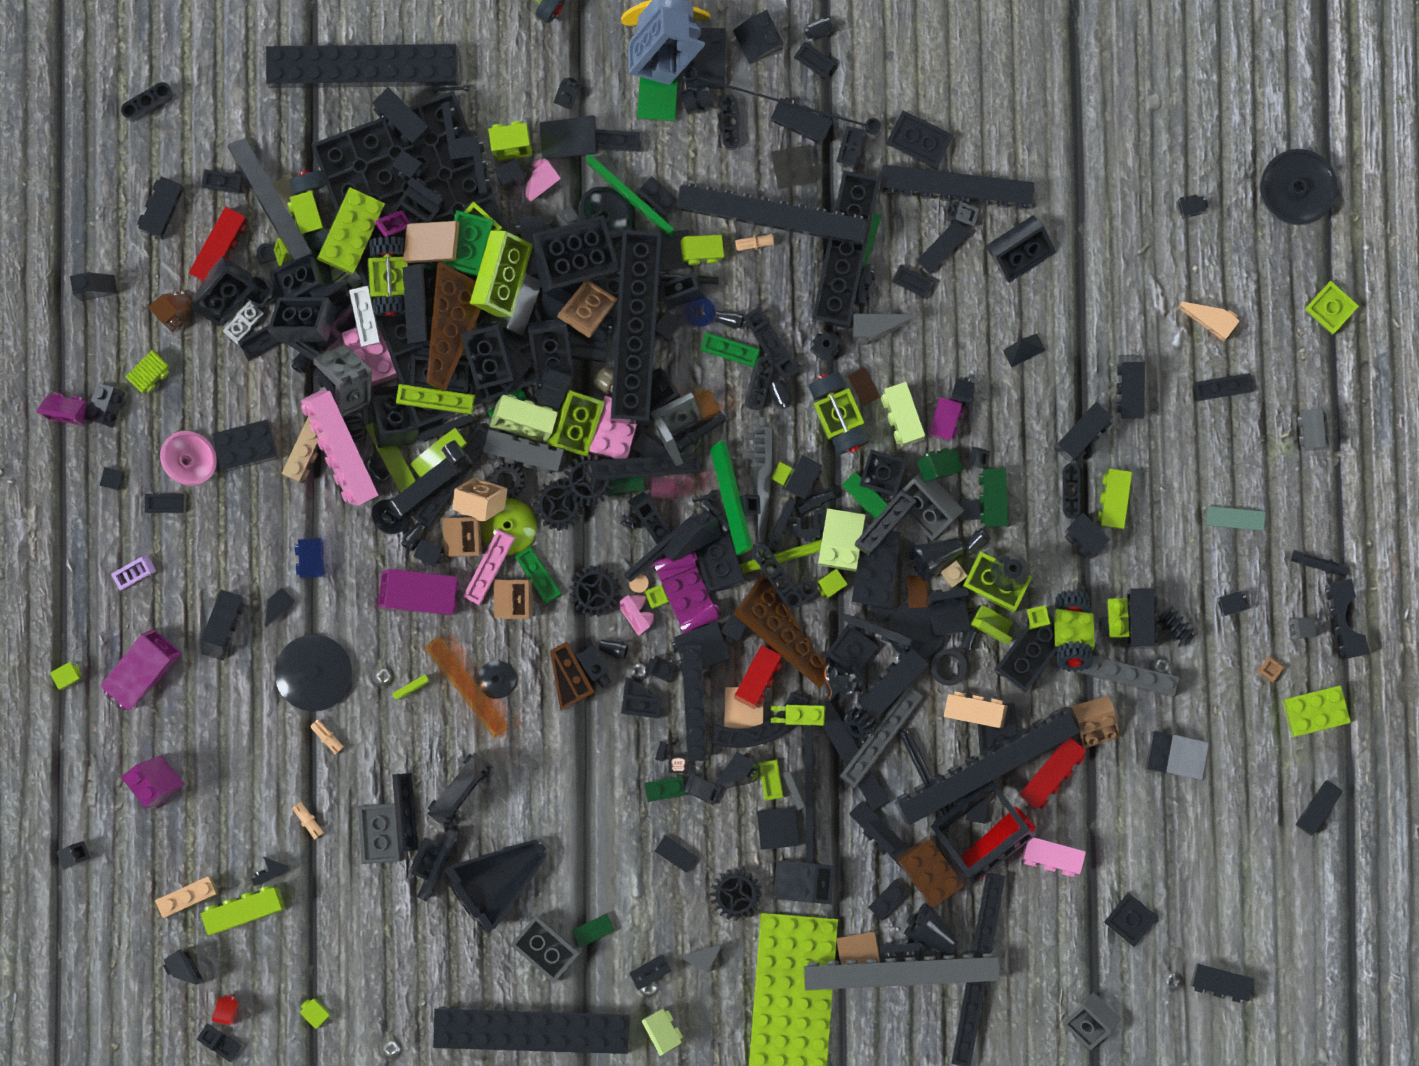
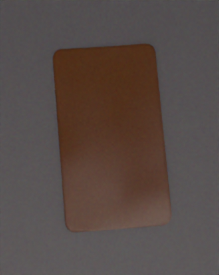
M865 368L848 376L863 405H867L880 398Z
M918 575L906 576L908 607H927L926 581L923 582Z

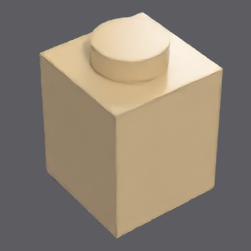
M957 561L940 572L941 577L950 589L968 577Z

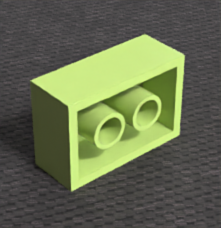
M904 382L884 389L881 401L884 408L888 407L889 413L887 418L890 426L895 427L894 438L896 443L900 444L903 448L923 441L925 434L907 383Z
M502 395L495 406L490 427L545 444L552 434L558 412L553 411L550 407L536 406L532 401L518 400L513 395Z

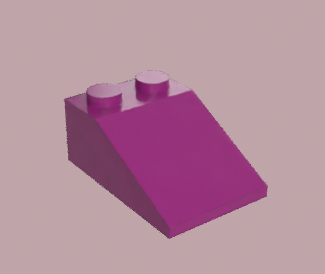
M54 393L53 396H46L37 408L36 413L47 420L84 426L88 403L83 401L84 398L72 396V399L65 398L64 394Z

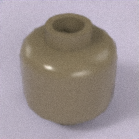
M604 367L601 370H596L593 375L594 387L605 395L612 394L614 370Z

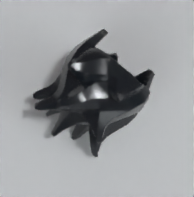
M845 657L837 664H827L824 676L830 688L828 694L830 700L839 693V703H842L847 694L853 700L854 691L862 692L859 683H864V681L860 678L857 666L848 664Z

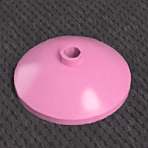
M192 431L176 432L166 439L161 448L160 459L165 472L180 484L187 486L200 485L206 482L216 469L217 458L215 450L210 442L198 433Z

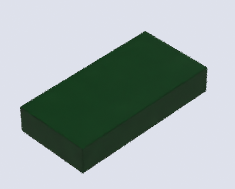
M607 913L572 930L580 948L615 931Z

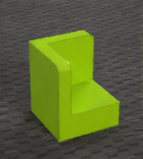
M1046 605L1027 609L1030 630L1050 625Z

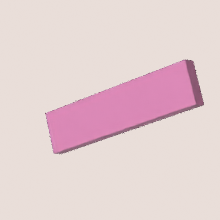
M501 529L496 531L463 597L481 605L516 537Z

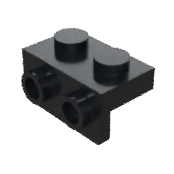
M97 383L85 419L113 428L125 392Z

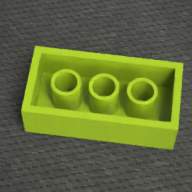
M349 188L317 259L352 275L376 225L375 221L379 218L385 203Z
M490 231L470 304L497 317H513L533 244L507 231Z
M268 885L260 888V893L248 892L241 895L242 899L240 900L231 898L223 901V906L218 907L217 904L204 908L205 912L200 914L207 935H215L286 910L279 887L273 888V885Z

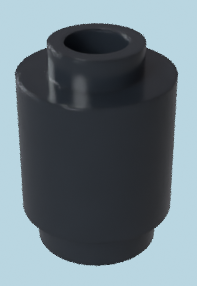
M821 17L807 23L804 32L807 39H812L814 42L829 35L833 31V26L828 17Z
M779 380L769 385V392L777 408L785 409L792 405L791 401L794 398L787 383Z

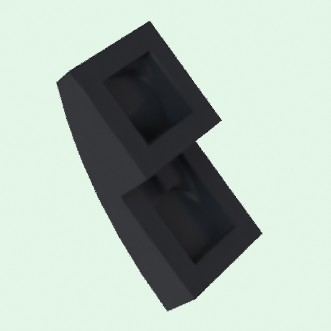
M208 1023L196 1039L228 1062H232L242 1047Z

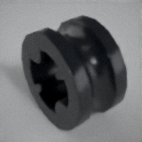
M623 515V521L620 524L636 530L635 524L639 520Z

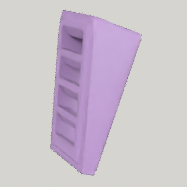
M145 555L111 575L121 591L155 573L156 569L149 556ZM134 566L137 567L141 575L138 576ZM127 570L131 572L134 579L130 578ZM121 573H123L127 583H124V581L122 580L120 576Z

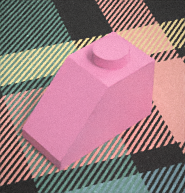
M545 158L533 162L532 168L529 169L525 197L529 201L534 200L561 179Z

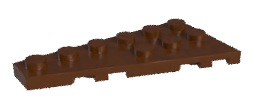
M439 262L437 265L426 383L441 391H445L464 350L461 334L473 329L481 309L470 304L476 281Z

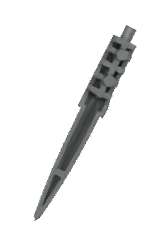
M759 417V426L751 427L753 432H744V440H753V444H751L753 452L744 451L743 458L753 459L751 467L756 468L752 472L753 495H760L761 514L754 515L755 543H765L771 495L772 427H767V417ZM757 548V554L762 556L764 549Z

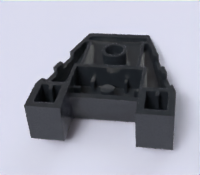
M476 753L473 755L469 754L463 761L465 766L437 801L433 800L427 808L430 810L427 814L445 828H448L458 815L457 810L477 784L483 782L494 768Z

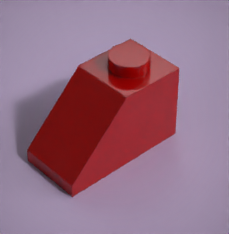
M225 994L224 997H219L211 1021L227 1025L235 1024L240 1001L236 1000V996Z

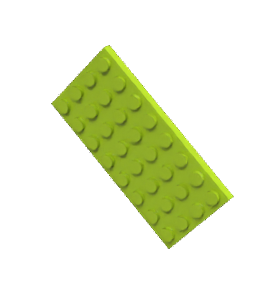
M761 913L749 1066H827L833 989L805 990L804 966H808V962H819V966L827 965L828 961H835L838 919Z

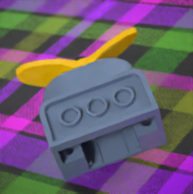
M649 0L623 13L621 17L623 25H637V32L630 40L628 46L629 74L670 85L705 46V42L697 40L701 35V29L694 23V19L710 20V13L693 7L689 0Z

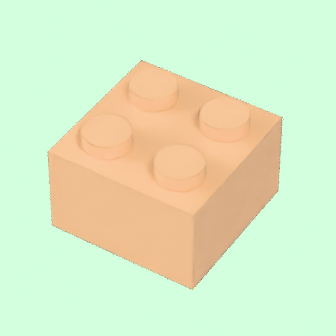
M474 477L455 488L452 510L458 511L462 515L475 517L478 521H486L505 509L507 488Z

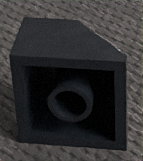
M768 10L750 17L733 30L749 64L783 49L784 43Z

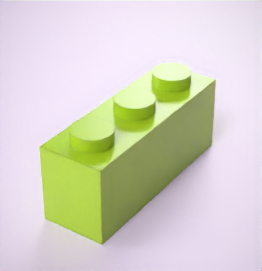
M1108 469L1107 473L1103 474L1102 484H1105V491L1101 492L1100 503H1103L1102 511H1098L1097 522H1100V527L1115 530L1124 529L1132 472Z

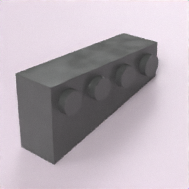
M489 430L483 452H486V457L497 459L498 456L505 458V462L516 464V461L524 463V467L534 469L535 466L542 468V472L553 474V471L558 472L564 449Z

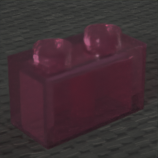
M652 477L651 499L653 501L675 502V497H679V484H676V479Z

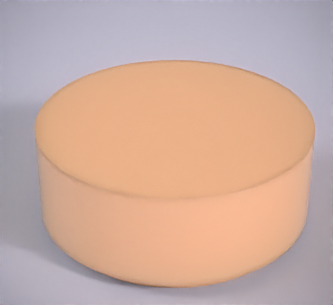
M640 574L634 581H629L630 588L635 593H642L648 588V579L643 574Z

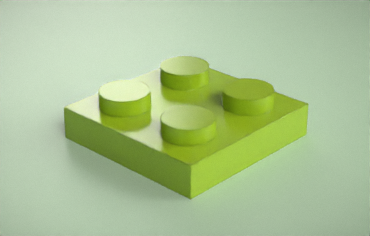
M1330 281L1304 310L1333 335L1359 306Z

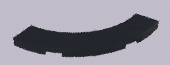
M791 692L784 706H807L809 698ZM786 711L777 712L772 718L786 719ZM771 718L760 725L743 729L717 725L711 743L728 748L758 746L779 737L792 725L771 723Z

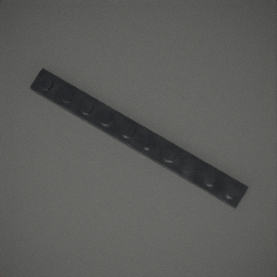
M988 873L985 876L971 954H975V958H982V954L992 953L1006 877L1004 875ZM986 981L966 982L951 1064L971 1066Z

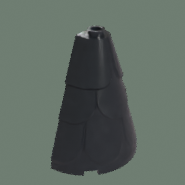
M531 840L504 847L500 851L480 855L478 858L452 864L443 873L446 879L450 878L451 881L448 882V885L469 916L474 921H480L479 927L486 933H490L493 929H496L525 885L529 884L547 856L544 852L546 848L541 841Z

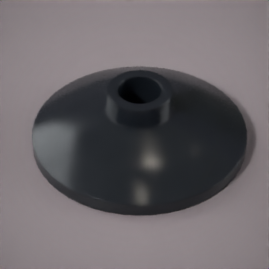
M384 499L375 503L371 510V518L374 525L380 531L387 534H398L405 529L408 518L399 520L388 506L391 500Z
M502 661L486 663L480 669L477 676V684L480 691L492 699H501L509 695L514 689L516 682L513 669ZM494 676H498L500 678L498 683H494L492 681V678Z

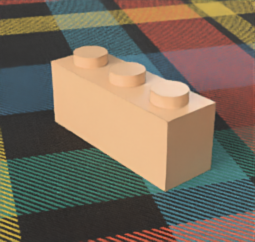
M954 691V695L948 694L944 717L1003 728L1007 706L1002 705L1003 701L991 699V702H986L984 697L973 695L971 699L966 698L965 693Z
M208 876L155 900L162 918H167L219 893L212 877Z

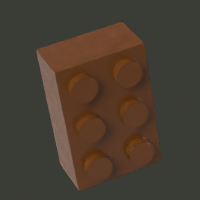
M927 836L896 858L907 876L932 908L964 886L933 841Z

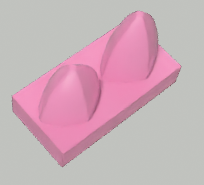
M628 595L617 605L639 636L652 624L654 613L639 611L646 601L645 595Z

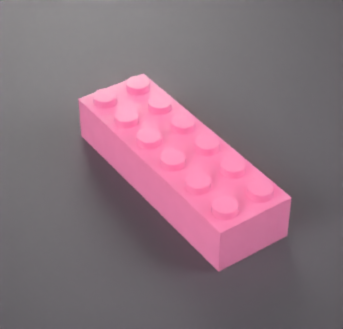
M320 390L302 399L303 405H301V409L305 416L308 415L311 421L309 426L312 432L316 433L319 438L317 440L318 446L326 453V463L330 468H333L335 473L333 477L337 485H340L343 490L341 495L344 501L358 506L378 496L331 392Z

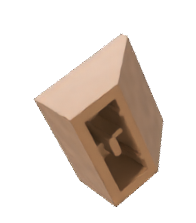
M475 517L443 518L445 557L483 555L481 521L476 520Z
M494 579V618H533L532 579Z
M1109 696L1072 706L1074 721L1079 730V737L1084 749L1120 738L1115 709Z

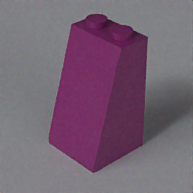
M394 569L381 571L378 609L451 616L453 612H456L457 608L455 593L458 592L459 582L456 581L457 577Z
M155 629L149 630L138 637L100 687L104 689L103 691L107 696L113 697L118 701V705L122 709L130 711L136 708L182 653Z
M162 755L135 765L121 777L143 806L151 809L159 807L185 785Z

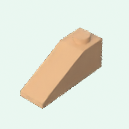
M1181 302L1178 306L1180 310L1223 342L1239 322L1238 316L1230 310L1226 311L1220 308Z

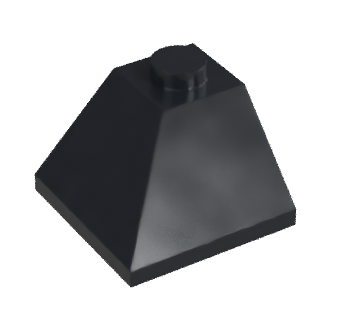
M187 948L180 949L164 959L165 964L163 967L168 975L171 974L174 978L195 985L205 982Z

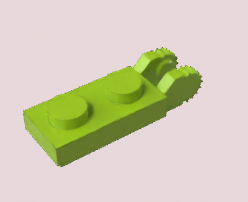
M771 706V711H786V719L774 717L771 718V723L825 726V706Z

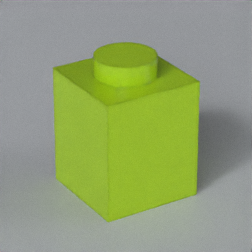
M837 569L817 582L819 585L818 592L822 597L826 595L828 599L848 585Z
M72 662L50 672L56 686L61 691L82 680L80 667Z
M316 998L312 1000L307 999L301 1005L302 1010L299 1012L315 1029H318L331 1016Z

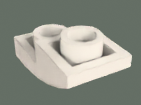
M248 302L223 329V332L238 344V341L248 334L264 313Z

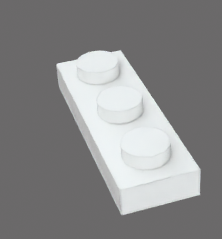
M365 286L349 290L361 346L365 347L381 343L376 315H374L372 297H370V287Z

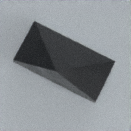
M1034 334L1017 341L1004 349L1003 353L1012 368L1044 352L1045 348L1038 334Z

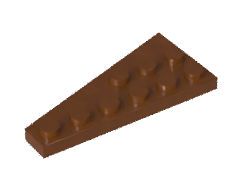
M762 573L733 614L817 687L821 688L826 682L824 670L827 664L821 655L814 651L810 645L812 642L808 637L804 636L800 630L802 627L787 605L780 601L776 595L778 592L774 587L770 586L766 580L767 576L765 573Z

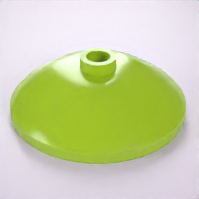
M506 498L503 511L486 521H481L482 540L487 547H489L498 529L516 537L507 555H515L528 548L533 542L537 531V522L533 511L524 502L514 498ZM505 522L511 523L509 529L504 528Z

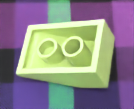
M827 509L818 566L856 572L860 549L855 547V542L863 532L864 514Z
M664 1008L642 1020L660 1056L681 1044L680 1039L683 1038L679 1028L674 1029L671 1023L674 1020L669 1010L665 1011Z

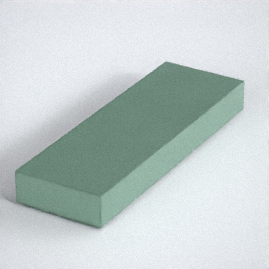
M1207 506L1205 526L1264 531L1265 512Z

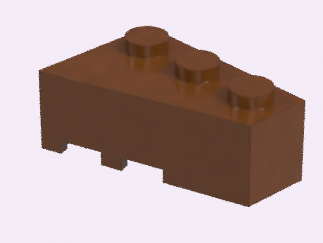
M185 290L181 291V293L175 292L174 295L172 293L162 294L148 307L171 332L174 330L178 331L184 325L183 322L195 312L190 309L193 299Z
M567 641L550 650L559 707L562 712L595 694Z

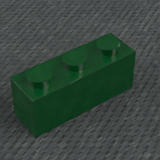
M1006 468L983 469L982 474L978 475L979 485H982V493H979V504H983V512H980V524L984 523V528H1006L1008 526Z

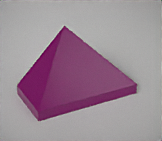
M402 210L375 221L378 229L385 237L407 229V224H411Z

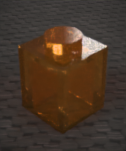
M703 388L694 393V399L702 420L720 411L710 389L705 390Z

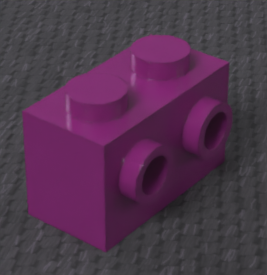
M940 397L928 436L950 442L951 438L955 439L958 431L955 425L957 420L961 421L964 409H960L962 404Z

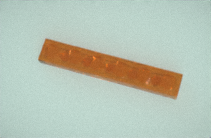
M437 636L424 647L494 738L510 727L440 636Z

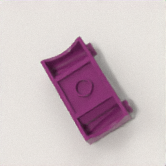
M694 551L674 562L664 558L653 563L683 633L719 620L718 615L721 614L717 603L713 604L695 564L698 559Z

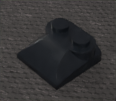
M871 449L859 486L883 493L886 496L896 497L906 469L907 460Z

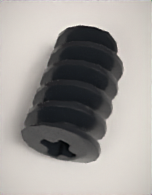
M1171 605L1159 616L1157 624L1164 623L1163 631L1170 629L1167 635H1175L1172 641L1180 640L1178 644L1180 648L1185 646L1198 633L1192 635L1194 628L1187 629L1189 622L1181 623L1184 617L1180 616L1177 618L1176 616L1179 611L1171 612L1173 605Z

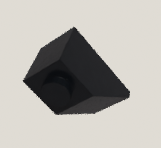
M966 377L956 378L950 400L961 403V406L968 408L975 383H972V380Z
M737 751L715 783L723 789L750 784L758 776L760 767Z

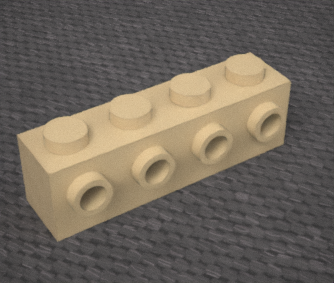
M309 417L282 472V475L301 484L310 473L308 469L311 462L314 463L318 456L317 450L319 446L317 440L319 438L316 433L312 432L309 426L311 422Z

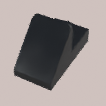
M263 857L269 871L266 872L263 869L255 873V877L251 880L254 886H258L291 871V867Z

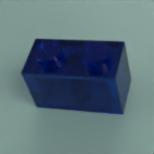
M321 538L298 539V544H295V555L299 556V563H296V575H300L301 579L325 578L323 540Z

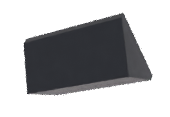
M412 353L410 386L438 389L426 383L429 355ZM459 359L446 391L468 393L471 371L468 360Z

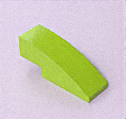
M456 428L444 435L411 463V466L420 477L446 458L441 451L446 444L455 440L462 448L467 445Z

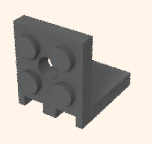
M346 344L314 358V364L336 385L335 403L342 417L371 404L372 369Z
M692 393L650 412L659 437L676 466L683 462L673 437L703 422Z

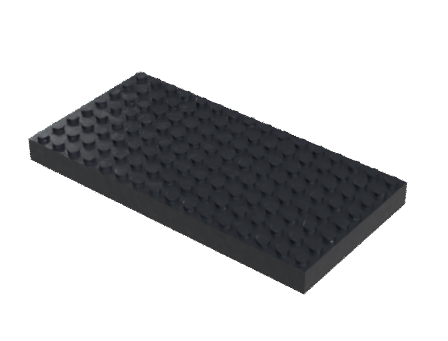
M454 90L409 107L430 129L415 146L411 143L407 145L400 138L402 134L397 129L393 131L386 124L388 120L385 117L311 144L337 213L348 189L352 188L385 203L378 219L388 216L409 187L407 184L409 179L404 181L398 177V172L392 167V164L403 150L422 163L423 172L419 179L427 184L426 188L431 191L435 189L443 195L441 198L445 204L431 223L454 221L456 210L464 212L475 202L502 227L503 231H507L492 189L487 190V196H480L474 160L451 162L442 103L449 102L450 107L455 109L456 119H453V125L458 127L459 137L456 139L471 137ZM408 196L404 200V203L427 219L432 214ZM402 206L397 210V212L402 210L407 219L415 224L425 223ZM375 225L369 240L379 237L385 238L377 225ZM406 230L388 236L403 238L405 249ZM368 240L357 268L364 286L370 287L368 259L377 257L370 256V243ZM442 261L416 262L407 264L408 266L418 264L437 266L438 263ZM460 272L475 281L477 280L475 275ZM535 304L528 323L542 321ZM482 309L476 320L477 328L486 325L483 323L486 311ZM405 315L376 316L402 385L410 386L412 353L429 355L430 346L407 343ZM528 323L523 336L504 331L506 340L533 363ZM534 365L509 393L499 384L477 390L472 371H470L468 393L463 394L475 395L474 410L500 400L502 395H511L535 387L537 384ZM410 406L419 430L463 414Z

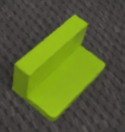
M981 605L971 625L1002 643L1009 645L1012 637L1007 634L1013 622L988 607Z

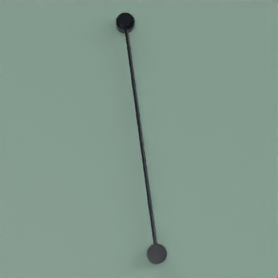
M687 66L682 71V78L687 83H693L696 79L862 125L865 126L866 132L871 135L877 134L881 128V123L877 118H870L865 124L697 76V69L693 66Z

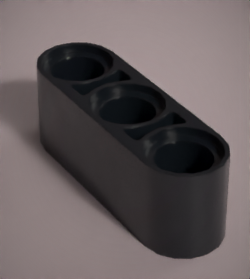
M157 83L125 102L121 107V113L126 120L130 122L137 121L169 102L173 98V91L167 83ZM161 89H168V93L165 96L159 95ZM151 98V104L144 106V99ZM129 108H135L133 115L128 116L126 114Z
M1326 780L1298 819L1296 826L1310 836H1313L1341 796L1343 790L1329 780Z

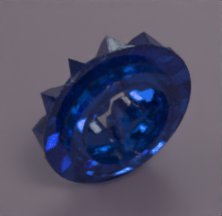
M701 297L686 304L685 317L691 325L703 327L709 325L714 319L715 307L709 299ZM704 305L703 312L705 315H700L696 319L697 312L694 309H700Z

